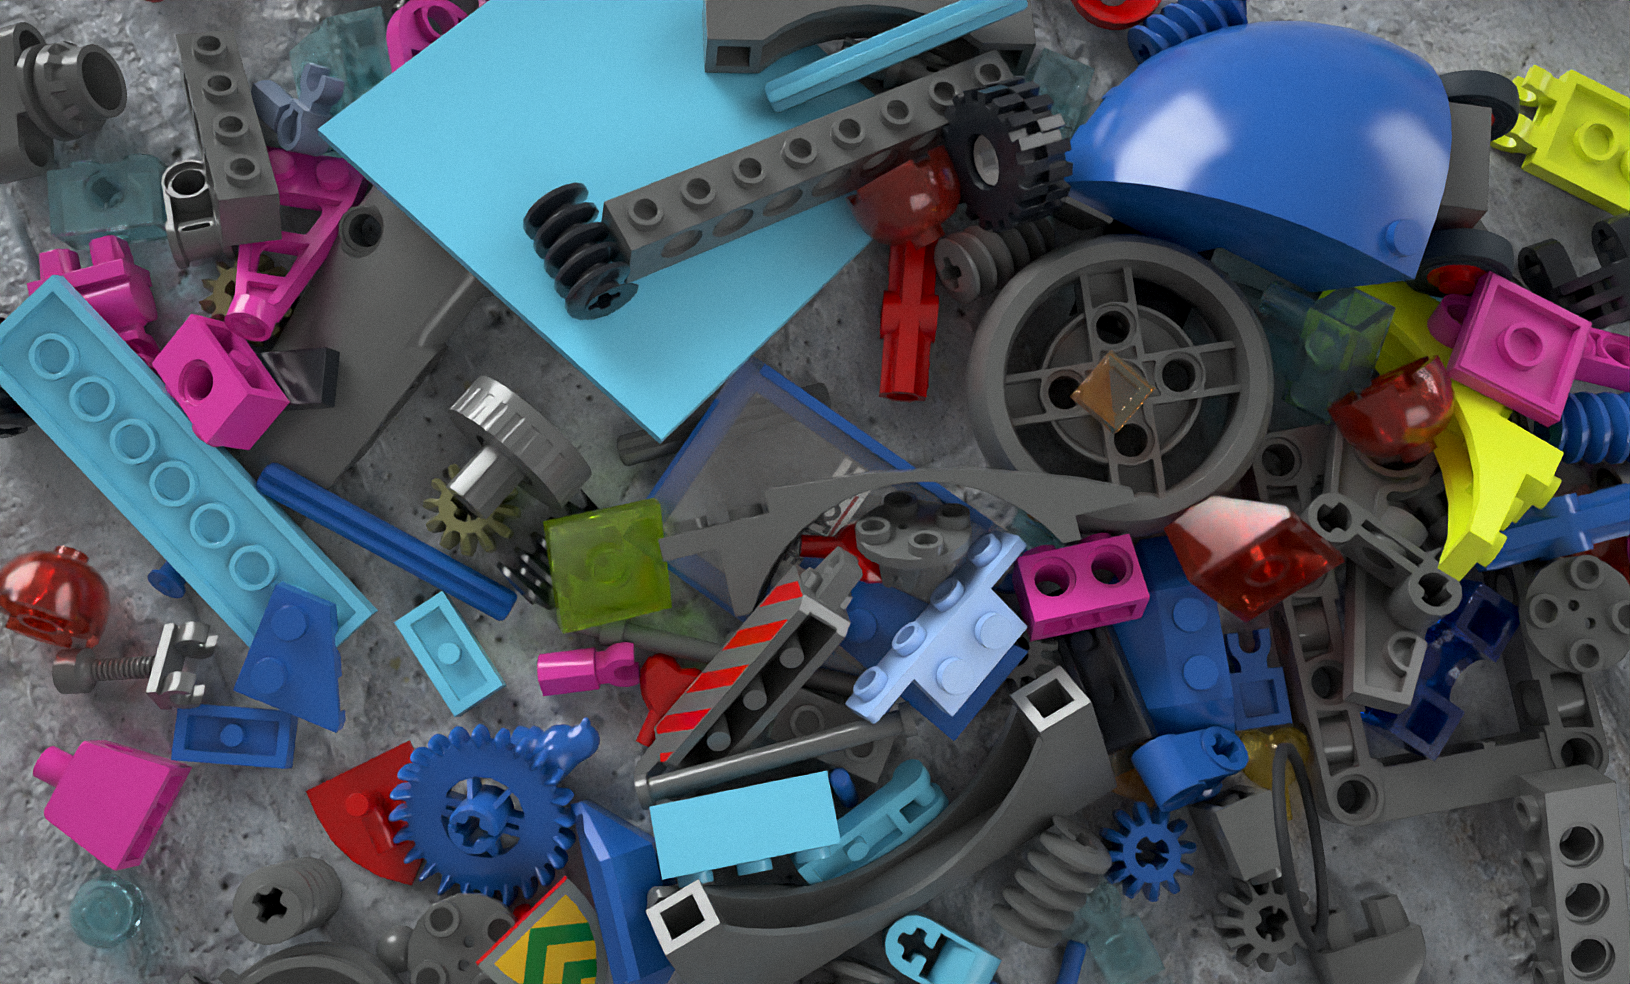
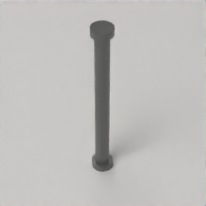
M909 701L898 703V710L885 713L875 724L862 719L650 778L648 773L636 775L635 788L639 803L643 810H648L650 806H655L658 800L901 733H905L906 738L917 736L918 733Z

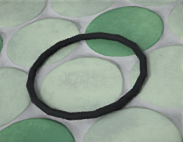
M1280 743L1277 745L1273 759L1272 798L1281 871L1290 910L1298 933L1307 947L1315 952L1326 944L1329 926L1328 883L1320 823L1303 760L1292 743ZM1287 758L1292 764L1300 788L1313 854L1317 909L1314 934L1311 931L1302 905L1288 832L1285 799V765Z

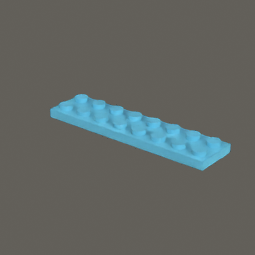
M52 275L0 324V386L249 648L275 585L281 582L336 604L338 633L335 637L336 648L344 643L378 611L276 501L257 489V481L224 446H210L195 435L192 430V422L179 403L168 393L162 380L64 276Z

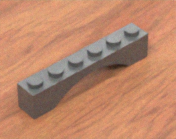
M703 0L705 73H760L778 59L804 47L832 40H843L845 36H849L851 39H869L959 0ZM1027 0L1028 7L1024 11L933 48L928 52L956 65L996 49L1013 76H1024L1036 46L1031 0Z

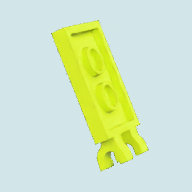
M1533 65L1529 68L1525 79L1520 76L1514 78L1512 82L1518 89L1519 105L1538 107L1533 121L1519 113L1514 128L1506 135L1491 141L1490 146L1504 152L1525 154L1526 157L1521 167L1522 170L1614 216L1626 212L1630 213V98L1572 69L1557 79L1547 70Z

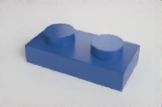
M200 704V706L192 709L177 708L171 760L281 769L292 768L298 717L277 709Z

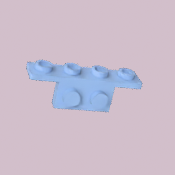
M994 530L990 534L979 538L970 548L967 555L968 560L956 574L944 580L935 588L930 597V604L914 622L906 624L898 631L892 641V648L878 665L869 668L857 679L853 687L854 693L848 698L845 705L855 714L875 724L908 685L913 682L942 712L953 717L1028 628L991 589L1026 548L1027 544L1018 535Z

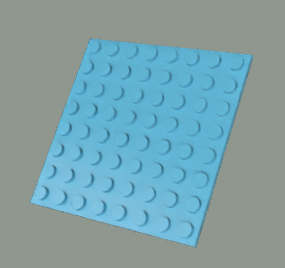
M489 0L318 128V136L659 444L949 167L948 160H942V155L934 157L630 282L639 285L637 293L623 307L607 316L590 320L572 318L565 309V299L561 298L554 288L555 279H552L544 269V259H541L533 248L534 240L530 239L523 229V219L526 213L542 196L565 184L583 183L589 192L584 202H591L596 205L599 214L594 222H601L603 205L607 200L859 103L875 95L857 80L784 112L776 113L767 97L765 84L772 79L829 55L818 45H812L778 59L760 73H705L702 31L703 0Z

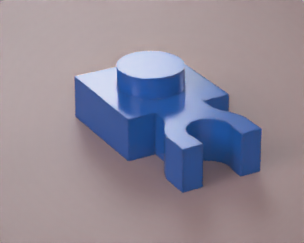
M1269 628L1252 631L1255 646L1250 653H1246L1240 648L1238 632L1223 634L1226 655L1232 660L1235 667V673H1230L1234 694L1235 731L1293 723L1283 666L1268 668L1267 656L1271 648Z

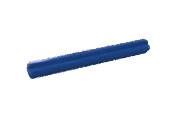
M278 463L267 465L257 480V489L268 497L498 621L505 620L516 603L517 594L509 588Z

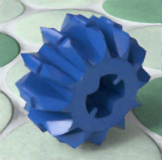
M1137 801L1133 804V820L1121 809L1113 811V819L1120 829L1116 832L1113 829L1101 827L1099 830V835L1102 838L1112 841V848L1106 849L1112 858V862H1116L1104 874L1106 881L1114 884L1124 879L1122 894L1131 899L1142 888L1146 900L1157 902L1160 896V883L1168 892L1172 894L1178 893L1180 886L1173 874L1176 871L1188 876L1194 873V868L1190 864L1181 861V854H1191L1197 850L1195 842L1177 840L1188 828L1186 821L1176 819L1168 823L1170 812H1161L1158 806L1150 815L1147 804L1142 801ZM1141 839L1156 843L1157 849H1150V852L1156 854L1151 863L1140 859L1136 860L1135 853H1142V850L1136 848Z

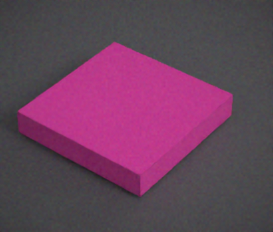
M1489 271L1478 279L1444 375L1549 427L1561 419L1592 323Z

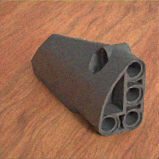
M375 186L372 187L359 206L352 207L343 214L339 222V234L327 258L317 270L271 351L328 347L340 352L335 407L282 411L250 450L240 449L242 466L256 481L267 465L278 463L329 491L345 470L353 467L368 452L431 373L448 349V346L445 344L477 302L484 297L494 296L486 286ZM370 216L375 217L381 226V236L373 246L366 242L362 234V226ZM276 501L299 527L306 520L307 517Z

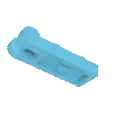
M906 760L895 769L890 782L837 820L841 843L830 845L832 857L796 864L794 853L790 858L797 871L810 885L839 877L886 855L915 836L948 807V797L939 785L930 782V773L919 760Z

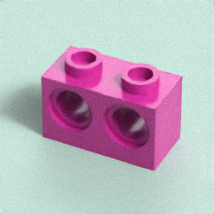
M1097 533L1083 538L1079 541L1078 545L1056 549L1054 545H1041L1027 550L1021 557L1016 558L1012 582L1024 623L1028 626L1026 630L1030 642L1141 618L1150 599L1130 534L1111 537L1109 533ZM1100 569L1108 570L1116 575L1119 582L1116 584H1104L1098 581L1092 572ZM1043 581L1054 582L1061 587L1064 593L1055 597L1047 596L1037 589L1036 584Z

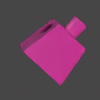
M90 740L81 743L74 756L55 746L47 748L38 758L33 768V776L56 788L44 809L45 819L107 867L117 871L140 865L192 767L185 763L112 741Z

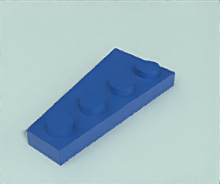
M805 557L799 566L805 570L809 567L815 569L824 559ZM859 580L851 591L853 598L846 608L851 623L846 637L839 646L867 669L877 666L892 648V641L898 631L906 624L914 622L930 603L893 586L887 588L883 583L867 584ZM1013 644L953 717L942 712L913 682L908 685L900 697L905 701H909L912 707L955 741L1029 650Z

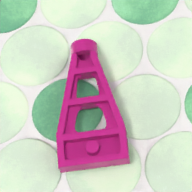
M266 146L279 191L280 205L321 211L322 214L313 227L304 235L281 231L282 239L239 245L235 295L224 320L227 328L237 336L251 341H265L270 338L276 322L279 323L327 258L339 234V222L343 214L350 208L359 206L364 199L370 182L344 158L326 155L316 157ZM262 251L297 256L285 277L257 273Z

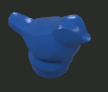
M588 717L583 718L581 723L575 726L559 724L553 725L545 731L535 725L531 728L519 725L510 738L511 743L514 745L523 737L529 738L531 741L529 753L531 755H535L540 751H546L549 754L544 767L547 770L560 768L564 772V776L556 784L557 787L580 762L590 758L598 750L600 744L599 733L591 726Z

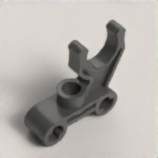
M1363 391L1351 404L1347 415L1339 420L1329 432L1323 495L1318 496L1296 519L1292 528V538L1295 546L1301 553L1312 559H1327L1334 556L1338 551L1346 555L1392 589L1389 596V609L1393 618L1400 625L1411 630H1423L1431 627L1459 606L1462 598V587L1459 581L1438 569L1439 562L1419 548L1427 537V531L1423 524L1407 511L1390 506L1387 501H1400L1417 495L1427 486L1432 473L1439 463L1429 443L1421 451L1417 464L1413 468L1403 471L1387 470L1374 464L1364 454L1360 445L1359 426L1377 408L1379 399L1374 393ZM1325 521L1333 530L1329 533L1319 523ZM1424 593L1428 596L1425 602L1421 599Z

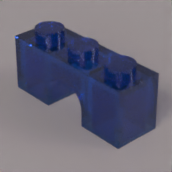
M1462 579L1460 581L1462 598L1459 606L1427 629L1424 639L1427 642V648L1411 705L1400 714L1365 706L1366 712L1360 713L1363 724L1399 748L1432 761L1437 759L1465 711L1450 702V693L1456 679L1469 665L1476 661L1488 660L1497 662L1520 625L1519 608L1482 582Z

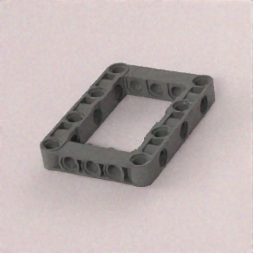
M1409 408L1371 414L1359 426V442L1364 454L1374 464L1387 470L1400 471L1415 467L1421 451L1429 444L1425 432ZM1513 410L1508 420L1530 432L1526 416ZM1338 421L1267 434L1255 460L1239 483L1280 667L1283 666L1298 750L1311 784L1317 814L1332 823L1363 827L1520 796L1518 775L1566 767L1561 759V750L1566 742L1570 744L1573 750V759L1568 767L1587 764L1604 774L1609 763V749L1590 673L1575 674L1553 668L1533 652L1522 634L1518 609L1523 588L1536 570L1555 559H1561V557L1541 562L1536 558L1521 562L1522 564L1482 572L1489 601L1499 604L1494 624L1520 732L1387 757H1370L1360 714L1361 712H1366L1365 706L1343 701L1344 639L1335 604V599H1339L1340 596L1331 557L1323 560L1312 559L1301 553L1295 546L1292 538V528L1296 519L1312 503L1310 489L1324 484L1329 432ZM1264 451L1274 453L1281 462V473L1279 476H1273L1264 469L1262 465V454ZM1291 558L1298 560L1305 569L1306 578L1300 587L1293 584L1286 574V566ZM1569 601L1568 608L1572 611L1573 604ZM1318 668L1322 669L1330 679V689L1324 698L1319 697L1311 686L1313 673ZM1348 781L1354 788L1355 801L1348 810L1344 811L1338 804L1337 792L1339 787Z

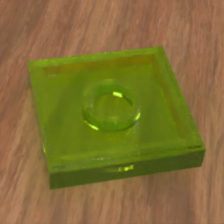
M655 498L543 521L557 622L563 634L672 608L667 561L663 562L658 539L664 537L661 505Z

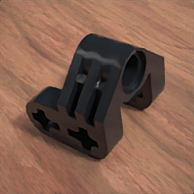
M1628 212L1604 219L1593 226L1591 233L1592 245L1602 268L1579 278L1568 253L1559 241L1551 238L1522 248L1517 259L1518 269L1522 280L1529 290L1591 322L1592 328L1604 330L1629 321L1630 213Z

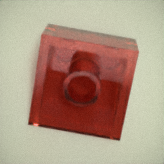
M1212 495L1202 503L1191 506L1181 517L1164 527L1188 581L1245 623L1345 562L1343 556L1335 547L1287 506Z

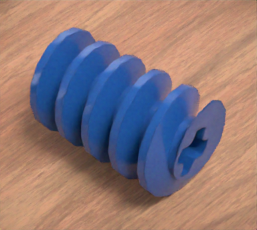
M1178 0L1177 3H1170L1161 9L1159 15L1153 14L1145 19L1142 26L1136 25L1128 30V47L1134 59L1140 65L1153 55L1188 39L1222 28L1248 24L1246 0Z
M1588 391L1574 394L1569 393L1560 421L1549 427L1534 421L1533 435L1564 452L1561 461L1566 464L1577 463L1581 458L1588 464H1597L1603 459L1609 464H1620L1625 460L1630 463V392L1620 394L1612 392L1593 394Z

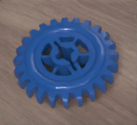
M478 724L474 728L471 737L466 729L456 726L451 730L448 738L442 734H435L428 741V748H416L410 756L412 763L404 765L398 771L397 778L408 782L397 785L390 793V798L392 800H403L406 803L398 805L390 813L388 819L393 822L403 820L408 822V824L396 833L393 842L400 843L404 840L415 842V845L404 857L403 862L408 864L416 859H426L427 863L418 878L420 882L437 872L442 874L437 893L438 896L445 894L455 883L460 884L461 893H474L475 889H479L480 893L494 899L498 890H500L503 895V903L509 907L517 898L519 887L523 890L524 898L529 900L538 890V879L543 887H548L555 878V869L561 870L567 864L568 854L566 850L574 845L576 836L569 829L575 824L571 808L564 806L572 800L574 793L569 788H559L556 786L564 776V772L560 768L547 770L544 767L549 758V754L546 751H540L535 755H531L529 753L531 745L529 738L523 737L514 745L511 743L510 732L506 728H501L495 735V738H491L488 728L483 724ZM480 777L491 778L507 786V788L504 790L495 785H482ZM467 779V795L451 791L452 787L459 781ZM511 793L518 798L523 811L514 809L513 801L509 796ZM504 833L520 839L512 846L503 848L500 837Z

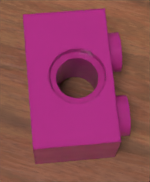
M191 314L152 362V365L166 384V390L179 403L192 422V430L195 435L213 447L224 446L250 450L290 403L247 341L231 332L223 321Z

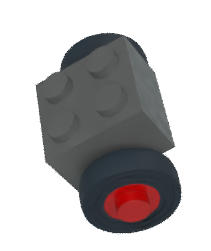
M1462 70L1439 75L1448 96L1451 113L1452 142L1449 169L1435 223L1416 277L1413 280H1405L1406 284L1413 290L1438 298H1444L1450 294L1472 297L1478 279L1487 272L1491 271L1511 281L1514 271V252L1511 243L1498 234L1472 228L1488 211L1490 142L1506 135L1516 125L1520 104L1518 89L1510 79L1503 75L1481 70Z

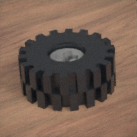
M1023 77L1008 78L964 90L963 93L957 94L952 99L954 105L948 106L944 113V117L948 120L949 124L941 127L940 137L947 140V147L941 148L942 160H948L950 171L945 172L948 184L954 182L957 187V191L953 196L958 205L967 204L965 215L971 221L979 219V227L985 231L993 229V233L1003 232L1052 216L1053 212L1059 211L1064 205L1060 198L1068 196L1071 188L1064 180V177L1073 175V163L1065 159V152L1071 151L1072 148L1070 138L1062 139L1060 128L1065 125L1061 113L1053 115L1050 111L1055 103L1048 93L1038 96L1040 86L1034 81L1025 83V78Z

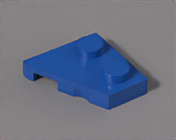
M285 582L276 584L233 690L335 733L341 730L346 721L345 710L340 708L338 678L342 676L341 655L335 645V637L338 633L336 604Z

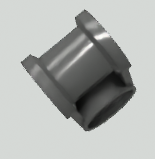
M183 160L174 163L163 174L161 184L167 214L165 222L167 238L178 268H189L191 261L225 255L228 259L236 258V245L223 247L202 162L198 160Z

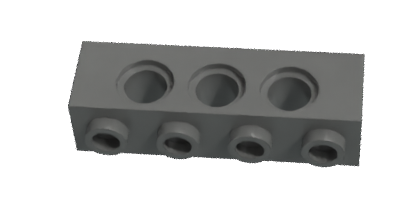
M234 31L175 34L181 84L223 247L282 239L279 191Z
M1587 764L1518 775L1520 796H1517L1514 800V811L1516 819L1524 831L1526 852H1522L1520 855V866L1523 877L1530 888L1532 907H1528L1526 910V922L1536 944L1537 962L1532 964L1534 984H1630V920L1616 782ZM1572 828L1569 837L1560 843L1564 832ZM1577 885L1575 891L1566 898L1568 891ZM1582 941L1581 945L1575 951L1572 952L1576 944Z

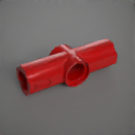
M907 230L901 233H893L890 243L888 290L883 291L879 339H883L879 397L896 402L911 403L925 401L929 387L930 346L935 342L939 308V295H935L936 267L933 258L934 247L939 237L932 236L925 231Z

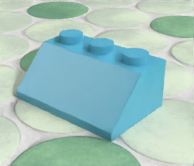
M827 771L649 807L662 880L677 877L679 888L686 887L698 879L702 884L714 881L712 869L736 865L738 876L773 869L771 857L794 853L796 864L832 857L830 845L841 843Z

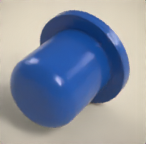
M167 560L159 570H152L148 574L150 584L162 594L171 598H182L185 594L184 584L187 581Z

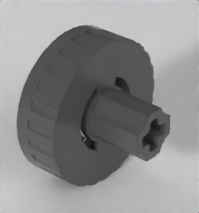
M479 376L447 411L454 425L478 452L448 483L446 488L468 510L481 519L484 518L486 520L517 485L550 508L561 510L592 475L591 469L582 455L553 424L513 391L489 377Z

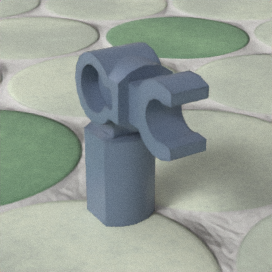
M313 63L306 64L301 75V94L299 99L293 98L279 84L271 80H261L253 83L251 95L257 116L277 134L282 149L317 157L323 155L329 147L318 136V128L334 117L330 110L341 99L345 82L342 79L330 77V69L328 67Z

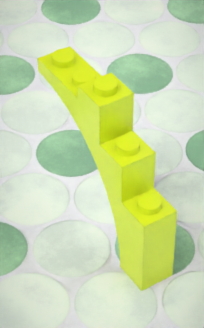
M1404 281L1323 291L1307 317L1345 342L1379 372L1404 400L1429 440L1442 471L1448 499V534L1438 569L1460 582L1476 563L1486 568L1494 560L1507 539V536L1499 532V530L1504 531L1511 522L1517 523L1532 505L1541 510L1551 500L1562 482L1554 474L1564 452L1509 421L1508 419L1513 411L1511 408L1444 375L1453 349L1437 341L1427 327V321L1439 305V301L1427 294L1413 290Z

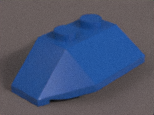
M1193 531L1139 540L1134 549L1150 599L1141 618L1115 623L1113 627L1158 733L1157 737L1166 734L1179 735L1207 729L1211 726H1220L1235 734L1234 694L1215 589L1197 534ZM1116 575L1113 576L1108 584L1119 582Z
M591 799L570 804L613 983L667 984L675 969L665 956L645 910L648 904V891L654 886L677 884V877L662 880L655 838Z

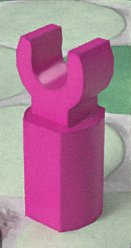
M616 643L609 646L605 651L599 652L596 651V647L539 654L537 674L543 696L599 690L601 684L607 683L618 687H631L639 684L640 665L639 662H634V643Z

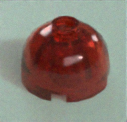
M944 145L927 151L929 156L917 163L913 159L907 161L856 191L857 194L845 198L854 218L867 235L878 243L889 246H898L911 241L916 251L946 235L941 224L945 223L956 212L960 201V181Z
M1435 354L1431 359L1428 356L1421 357L1370 380L1372 385L1359 393L1362 397L1361 399H1358L1356 392L1352 390L1327 408L1338 431L1347 443L1359 452L1379 459L1400 455L1404 463H1409L1426 456L1437 448L1433 438L1445 430L1455 412V390L1440 357Z
M56 546L54 551H31L17 555L0 569V612L9 616L5 627L15 633L36 641L71 648L73 641L71 637L87 639L85 648H93L99 644L111 610L108 585L102 575L94 567L88 565L89 557L81 551L66 546Z

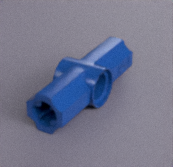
M1630 483L1596 490L1594 493L1577 496L1576 492L1551 498L1541 510L1532 505L1517 523L1511 522L1504 531L1499 530V532L1507 536L1506 542L1486 568L1478 563L1475 564L1478 572L1494 571L1522 564L1521 562L1536 558L1539 559V562L1593 549V544L1630 535Z

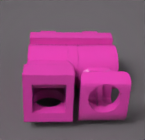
M115 235L92 239L89 242L93 266L83 269L80 266L78 253L70 249H54L39 253L41 280L27 283L29 296L52 275L64 276L146 365L158 375L152 362L161 350L150 334L145 333L144 329L147 323L156 321L158 317L155 301L149 288L152 287L150 272L134 264L128 242Z

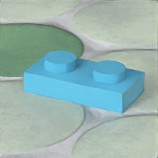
M444 591L439 592L394 622L454 717L462 716L507 686L448 593Z

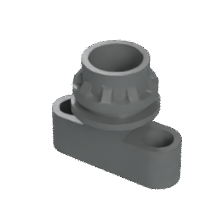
M26 22L0 28V184H8L48 174L54 166L53 139L63 142L79 139L86 134L99 131L107 119L117 117L124 111L127 103L126 83L117 62L105 49L94 44L79 47L66 41L46 44L41 33L33 25Z

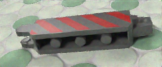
M837 546L815 569L809 567L805 570L797 564L790 568L654 727L656 740L645 751V754L641 756V759L635 766V771L633 772L634 782L636 775L648 773L650 778L662 775L668 767L672 769L670 772L742 753L752 744L846 637L851 623L846 608L853 598L851 596L852 589L863 576L862 569L858 565L859 561L855 556ZM685 793L667 799L674 802L680 801Z

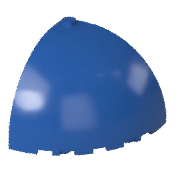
M1256 22L1230 26L1196 36L1147 59L1137 66V70L1132 72L1119 86L1111 88L1101 98L1104 101L1086 124L1078 127L1070 140L1072 150L1065 152L1066 161L1073 163V175L1064 177V180L1071 186L1068 194L1069 197L1147 236L1171 241L1195 252L1223 248L1309 292H1319L1415 279L1444 193L1452 142L1451 113L1448 96L1442 80L1434 68L1421 56L1392 42L1352 28L1316 22Z

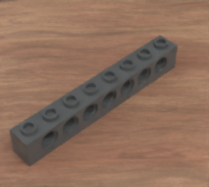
M994 49L607 200L603 205L601 222L607 225L610 232L603 242H615L620 249V253L613 262H626L631 269L629 276L624 280L625 284L643 278L941 155V148L947 147V140L940 137L941 127L949 124L948 120L944 117V113L948 106L954 105L952 99L957 94L963 93L964 90L1008 78L1011 79L1014 76L998 51Z

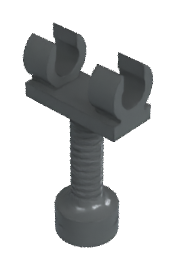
M186 622L181 626L169 623L164 625L156 656L97 659L94 652L89 648L62 649L57 653L53 662V682L61 694H80L91 692L97 681L146 678L149 681L145 693L161 710L172 709V706L181 709L196 708L201 704L206 685H195L198 675L182 671L186 657L206 659L213 656L219 635L208 636L211 625L202 622Z

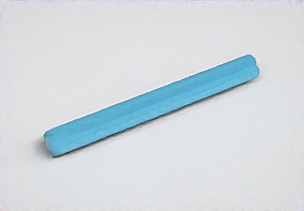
M959 0L768 81L765 84L767 97L776 113L784 112L1024 11L1028 7L1027 0Z

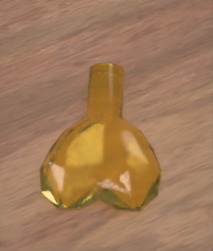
M1295 727L1279 728L1271 735L1255 730L1242 732L1239 736L1248 752V763L1242 772L1252 782L1265 789H1270L1271 792L1273 759L1278 744L1292 743L1300 754L1304 766L1307 764L1310 753L1307 737ZM1288 758L1285 765L1287 821L1293 819L1288 787L1296 780L1292 764Z

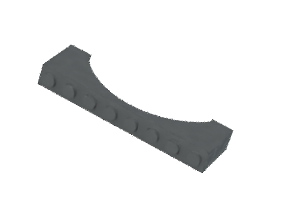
M1060 665L1010 694L1013 705L1003 730L990 754L962 792L944 811L915 836L886 855L861 868L813 885L767 892H734L706 888L698 879L645 911L665 956L685 984L795 983L896 920L1036 837L1042 831L1054 826L1053 816L1058 815L1067 818L1118 787L1092 702Z

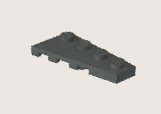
M1387 501L1390 506L1407 511L1423 524L1427 531V537L1419 548L1439 562L1446 540L1438 544L1428 531L1431 524L1420 510L1413 512L1405 502ZM1346 556L1343 701L1400 714L1412 702L1427 648V642L1424 639L1428 628L1411 630L1400 625L1393 618L1389 609V596L1392 589ZM1424 593L1421 599L1425 602L1428 596Z

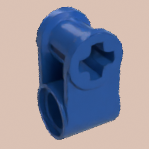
M1211 726L1207 729L1179 735L1166 734L1157 737L1140 747L1131 757V762L1161 812L1165 813L1180 809L1189 804L1209 801L1215 798L1222 788V781L1227 776L1235 775L1246 767L1248 752L1244 743L1233 732L1220 726Z

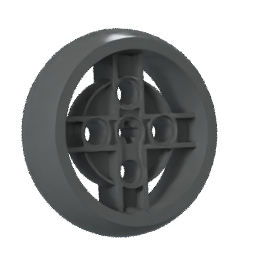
M1107 234L1076 240L1043 254L1021 269L996 295L985 312L970 350L966 379L967 406L972 430L978 446L991 469L1049 474L1031 457L1015 430L1044 425L1054 441L1068 454L1088 465L1102 468L1104 482L1128 486L1133 490L1134 503L1077 515L1076 519L1080 533L1086 535L1109 533L1111 537L1130 534L1131 538L1162 533L1179 527L1211 509L1236 486L1250 468L1264 442L1271 421L1275 390L1274 366L1269 341L1256 311L1242 290L1220 268L1195 251L1171 241L1140 234ZM1133 278L1155 283L1181 297L1204 319L1218 343L1194 346L1186 333L1170 318L1152 308L1137 304ZM1073 285L1078 313L1067 319L1050 336L1040 354L1036 371L1006 375L1013 345L1026 321L1049 297ZM1112 317L1120 322L1124 330L1121 343L1108 344L1099 338L1096 331L1098 319ZM1107 356L1149 391L1115 432L1113 429L1110 392H1107L1105 388V383L1109 382ZM1167 363H1176L1186 371L1188 384L1184 391L1174 392L1164 384L1162 371ZM1065 380L1073 385L1077 393V401L1073 408L1068 410L1059 409L1050 402L1048 388L1051 382ZM1228 397L1227 411L1222 429L1208 455L1187 477L1166 488L1161 459L1174 451L1188 436L1199 416L1203 400ZM1122 426L1134 429L1140 436L1141 447L1134 457L1121 455L1114 445L1115 433Z

